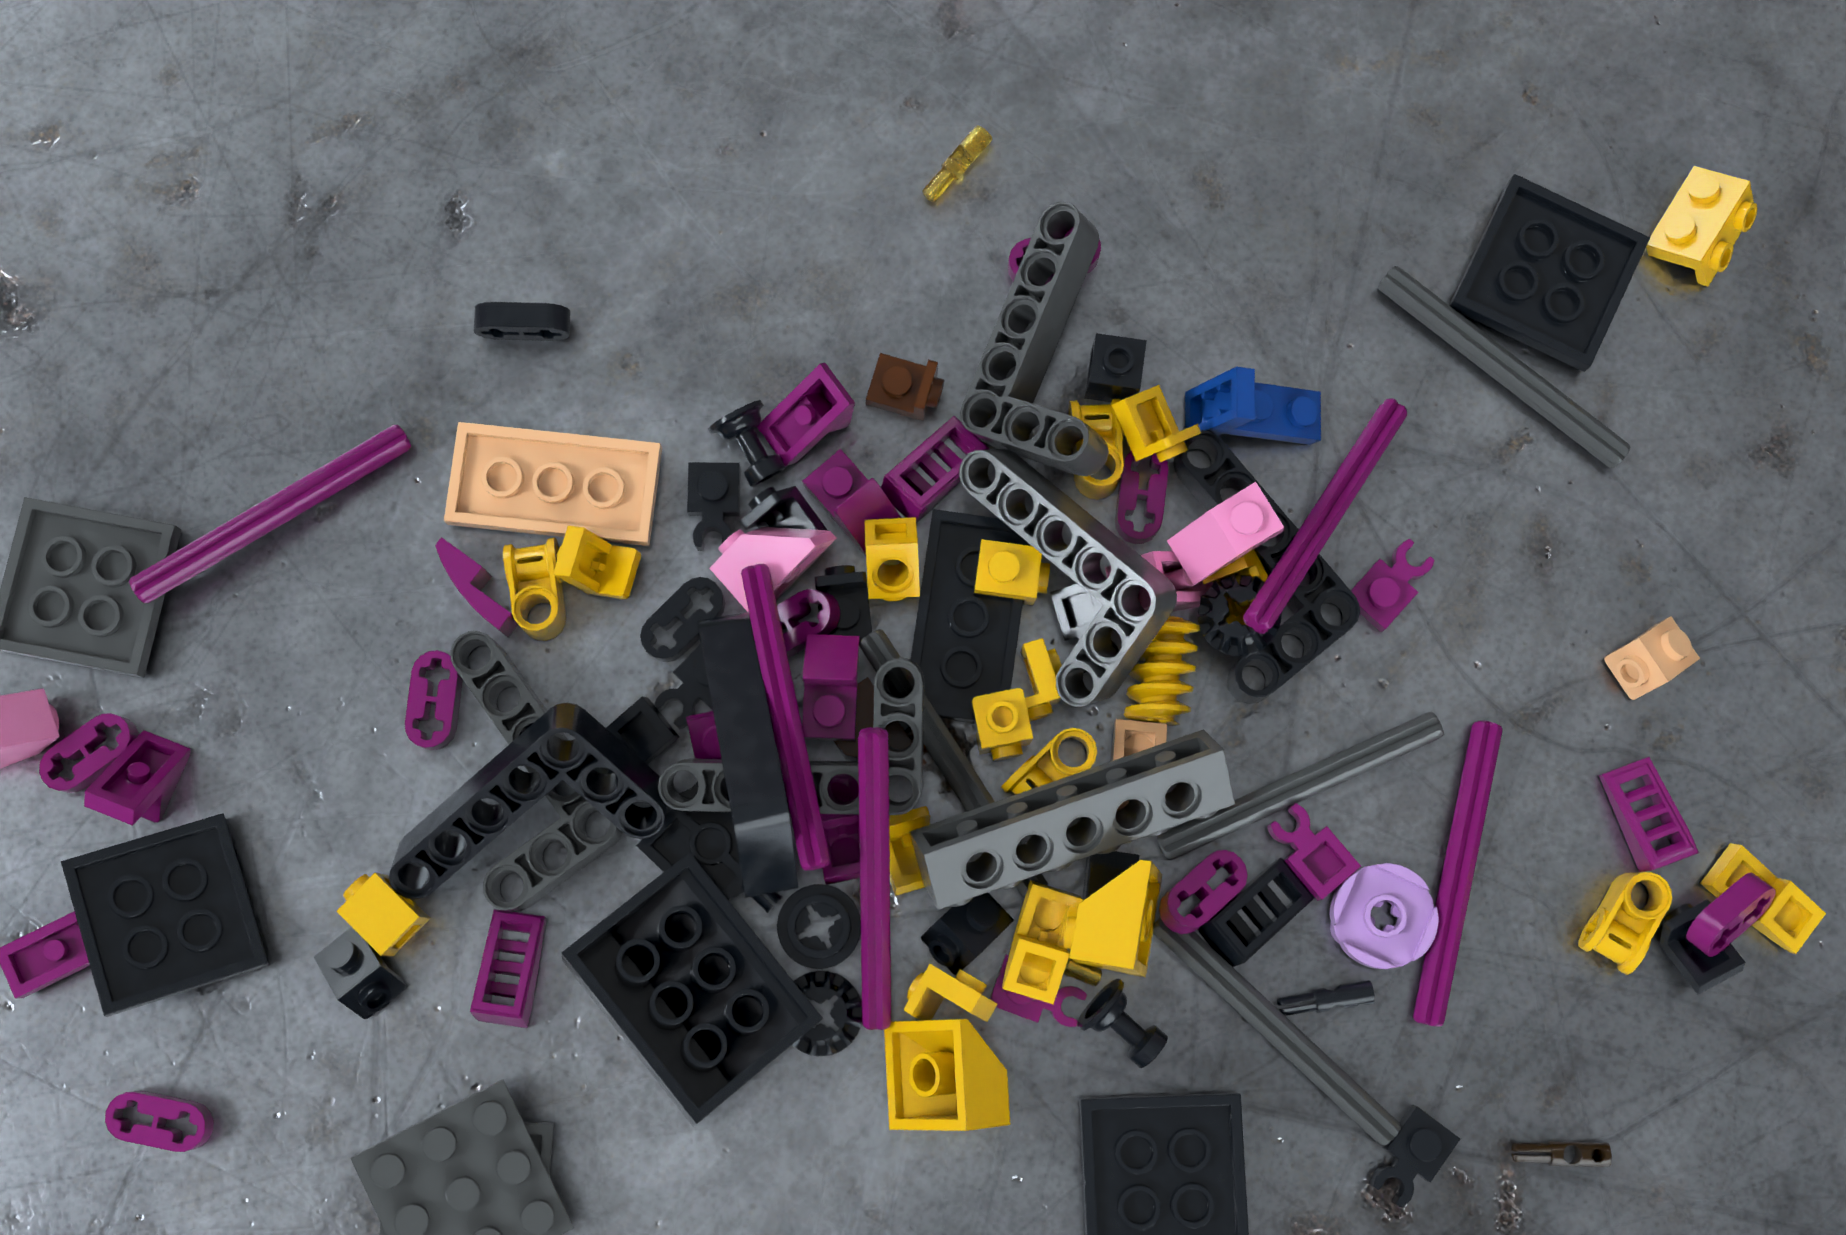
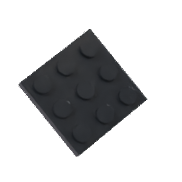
M1513 174L1502 193L1449 306L1465 316L1585 372L1591 367L1650 237L1521 176Z
M224 813L61 861L105 1017L269 965Z
M1240 1093L1079 1098L1085 1235H1249Z

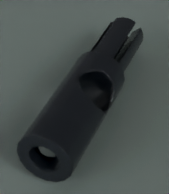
M1367 980L1343 984L1332 991L1319 988L1313 989L1312 993L1282 997L1278 999V1006L1313 1000L1311 1004L1281 1008L1279 1011L1285 1016L1311 1011L1322 1013L1330 1011L1335 1006L1352 1008L1359 1004H1374L1375 995L1371 981Z

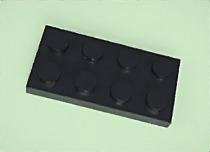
M933 509L911 660L917 663L923 671L925 680L924 694L940 718L976 723L972 707V699L975 696L1011 689L1023 600L974 593L981 539L1031 545L999 518Z

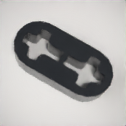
M484 302L475 306L474 333L483 338L532 341H559L569 338L570 310L567 307L550 303Z
M703 577L690 579L647 619L642 626L640 638L642 646L649 656L661 662L677 660L700 639L698 620L722 616L725 600L717 583ZM697 591L701 595L706 594L708 591L712 592L713 595L709 599L713 606L711 611L706 613L704 610L698 609L688 619L684 617L693 606L690 598L693 592ZM678 621L682 623L673 634V638L676 641V645L673 648L669 649L667 646L662 645L656 650L652 647L657 641L653 634L655 629L661 627L667 631Z

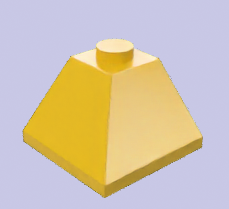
M1139 860L1078 904L1077 916L1068 917L1064 932V948L1071 949L1070 959L1077 963L1146 978L1153 926L1156 919L1163 876L1152 861Z
M968 1019L891 1021L890 1026L884 1029L889 1130L969 1131L1010 1125L1007 1069Z

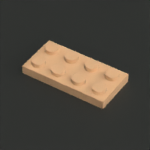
M458 422L444 522L447 525L557 537L565 536L567 526L586 528L607 542L650 546L662 446L660 443Z

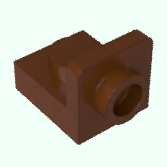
M880 353L866 396V405L924 421L928 407L937 409L945 380L937 377L938 362L928 359L927 365L924 366Z

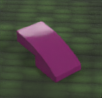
M441 537L435 547L448 576L458 591L485 620L509 638L518 626L512 613L481 592L492 575Z
M842 773L832 778L831 790L839 800L850 801L858 797L859 785L854 777ZM821 814L830 858L829 865L822 868L825 884L860 878L859 814Z

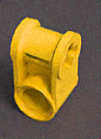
M1112 399L1110 404L1080 405L1077 400L1069 401L1068 415L1083 421L1100 434L1108 445L1109 453L1104 465L1110 469L1112 476L1107 479L1098 480L1090 475L1078 476L1074 474L1076 488L1089 499L1099 500L1107 498L1114 493L1123 472V430L1112 407V404L1121 401V399ZM1083 439L1075 443L1072 448L1073 454L1079 451L1083 444Z
M549 538L546 544L517 549L513 544L503 546V562L510 591L513 618L530 638L537 641H548L556 638L566 625L563 580L553 575L559 550L556 538ZM540 603L550 604L551 613L544 622L539 624L528 622V614L531 608Z
M1065 729L1058 733L1036 756L1032 755L1010 776L1001 788L1006 793L1012 791L1016 795L1032 789L1027 784V780L1035 787H1039L1088 770L1096 761V742L1089 733L1082 729ZM1069 739L1081 742L1087 752L1084 764L1078 767H1069L1063 764L1058 756V747L1062 742Z
M1630 872L1617 876L1611 883L1597 911L1585 925L1580 935L1578 946L1586 952L1592 949L1617 963V969L1625 975L1631 974L1644 959L1653 935L1670 908L1672 890L1668 882L1660 875L1652 872ZM1638 882L1644 884L1649 893L1647 904L1640 910L1631 900L1632 889Z

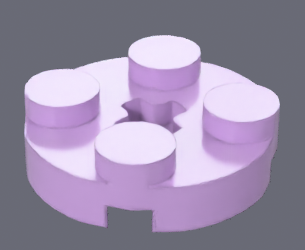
M1391 863L1359 868L1337 887L1330 905V931L1332 937L1340 944L1343 951L1356 962L1375 969L1396 968L1415 961L1430 948L1438 929L1437 907H1434L1433 899L1428 892L1430 889L1425 881L1415 872L1406 867ZM1385 901L1392 905L1390 914L1396 917L1397 920L1394 926L1385 925L1382 930H1379L1374 926L1375 919L1371 916V910L1373 907H1381Z

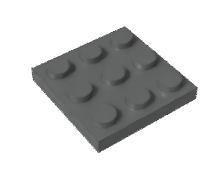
M24 497L0 588V651L144 678L165 594L150 603H143L134 594L129 580L131 577L176 552L181 529L172 524Z
M503 1079L350 1158L386 1235H562L574 1228Z

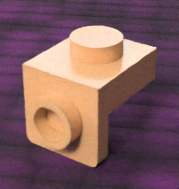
M1672 616L1657 623L1628 644L1613 651L1604 658L1605 663L1632 700L1669 682L1700 659L1693 649L1690 639L1678 627Z

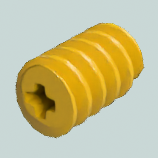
M1169 616L1139 659L1143 663L1136 664L1129 673L1131 678L1141 683L1127 688L1126 695L1140 703L1124 709V716L1127 719L1174 726L1180 725L1174 721L1176 715L1191 712L1190 706L1177 701V695L1193 692V686L1180 681L1179 678L1182 674L1195 672L1196 666L1183 661L1182 655L1198 651V646L1184 640V635L1200 631V625L1180 617Z

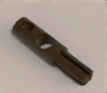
M1549 1141L1547 1144L1514 1143L1511 1148L1512 1151L1546 1152V1155L1511 1154L1514 1162L1548 1163L1549 1166L1610 1167L1612 1161L1611 1148L1608 1143ZM1571 1145L1575 1150V1157L1572 1162L1567 1163L1564 1159V1150L1567 1146Z

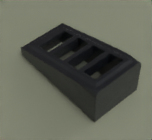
M1279 858L1248 883L1208 922L1198 928V931L1222 958L1232 967L1245 963L1306 907L1314 899V896L1285 861ZM1272 880L1291 901L1287 906L1281 902L1267 885ZM1255 895H1258L1275 915L1272 919L1268 917L1253 897ZM1240 909L1244 911L1259 929L1257 932L1254 933L1237 913Z

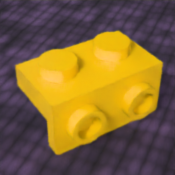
M1693 166L1650 236L1646 246L1648 256L1694 269L1697 283L1708 287L1716 273L1723 272L1727 268L1733 254V245L1741 232H1747L1755 221L1757 204L1753 200L1750 181Z

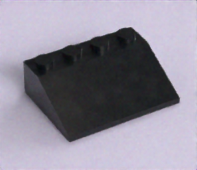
M690 852L561 952L563 963L693 1127L823 1019Z

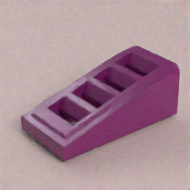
M956 416L951 417L884 476L881 488L890 502L906 518L916 517V523L929 513L960 482L959 468L962 459L944 442L949 438L966 455L975 450L989 449L976 435L968 431ZM933 453L951 468L949 472L943 469L931 457ZM918 467L936 482L933 486L916 471Z
M1650 757L1599 775L1639 872L1652 871L1699 853L1686 823ZM1642 776L1645 786L1624 794L1620 784ZM1648 796L1651 797L1653 806L1637 812L1633 811L1630 803ZM1659 816L1662 825L1644 831L1640 822ZM1667 836L1670 845L1655 851L1651 842Z
M493 910L470 1012L476 1020L528 1028L547 921L545 916ZM503 930L530 934L528 942L502 939ZM500 952L525 955L523 963L499 960ZM496 973L520 977L519 984L495 982ZM492 995L514 998V1006L491 1003Z

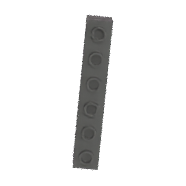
M1203 729L918 828L909 833L924 887L939 910L948 906H962L970 902L973 897L996 889L1015 887L1024 879L1046 871L1063 870L1069 867L1072 862L1094 854L1111 853L1122 844L1145 836L1161 835L1167 832L1170 827L1193 819L1209 818L1215 815L1218 810L1235 805L1224 749ZM1177 783L1176 787L1171 792L1166 793L1172 785ZM1129 800L1128 804L1124 808L1117 811V809L1123 802ZM1081 817L1077 824L1067 828L1073 820ZM1032 835L1026 843L1018 845L1021 839ZM983 852L977 860L967 863L973 855Z

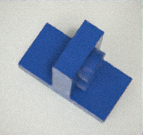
M1236 366L1185 392V429L1198 424L1200 430L1213 432L1217 436L1230 434L1311 445L1321 441V392L1256 383L1255 369Z

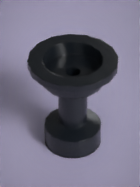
M761 400L736 409L717 420L708 428L711 434L717 433L726 441L737 439L750 463L744 475L751 487L774 477L786 469L779 454L768 456L754 430L761 423L760 409L764 406Z
M1115 979L1107 984L1091 1000L1081 1014L1077 1026L1083 1031L1091 1028L1098 1032L1112 1028L1131 1046L1127 1057L1139 1068H1144L1162 1051L1167 1043L1168 1036L1155 1025L1144 1030L1124 1012L1127 1005V997L1123 992L1124 982L1121 979Z

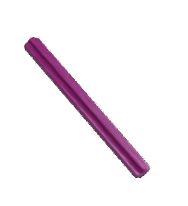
M1388 398L1378 407L1243 615L1244 623L1253 628L1255 632L1264 634L1273 627L1407 417L1406 407L1398 404L1396 399Z
M398 424L390 426L131 577L129 580L131 589L141 602L150 603L407 452L411 448L407 435Z
M766 564L751 565L742 569L741 576L801 868L805 871L821 869L829 865L830 858L771 574Z
M1480 720L1474 722L1471 728L1435 906L1437 907L1439 917L1438 929L1435 939L1425 955L1413 1014L1416 1022L1428 1026L1441 1027L1445 1021L1503 732L1502 726L1494 722Z
M867 727L860 730L858 737L862 1024L869 1030H884L891 1024L888 732L884 728Z

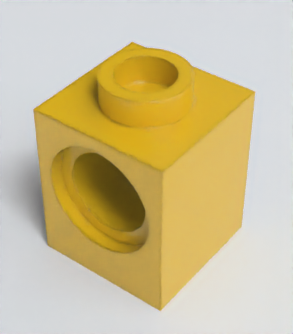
M916 517L865 520L868 599L900 601L906 597H920ZM888 560L901 561V563L897 565L884 564V562Z
M374 873L371 877L364 874L355 880L343 894L347 901L336 911L380 956H394L431 919L412 899L404 898L397 894L390 885L389 876L381 873Z

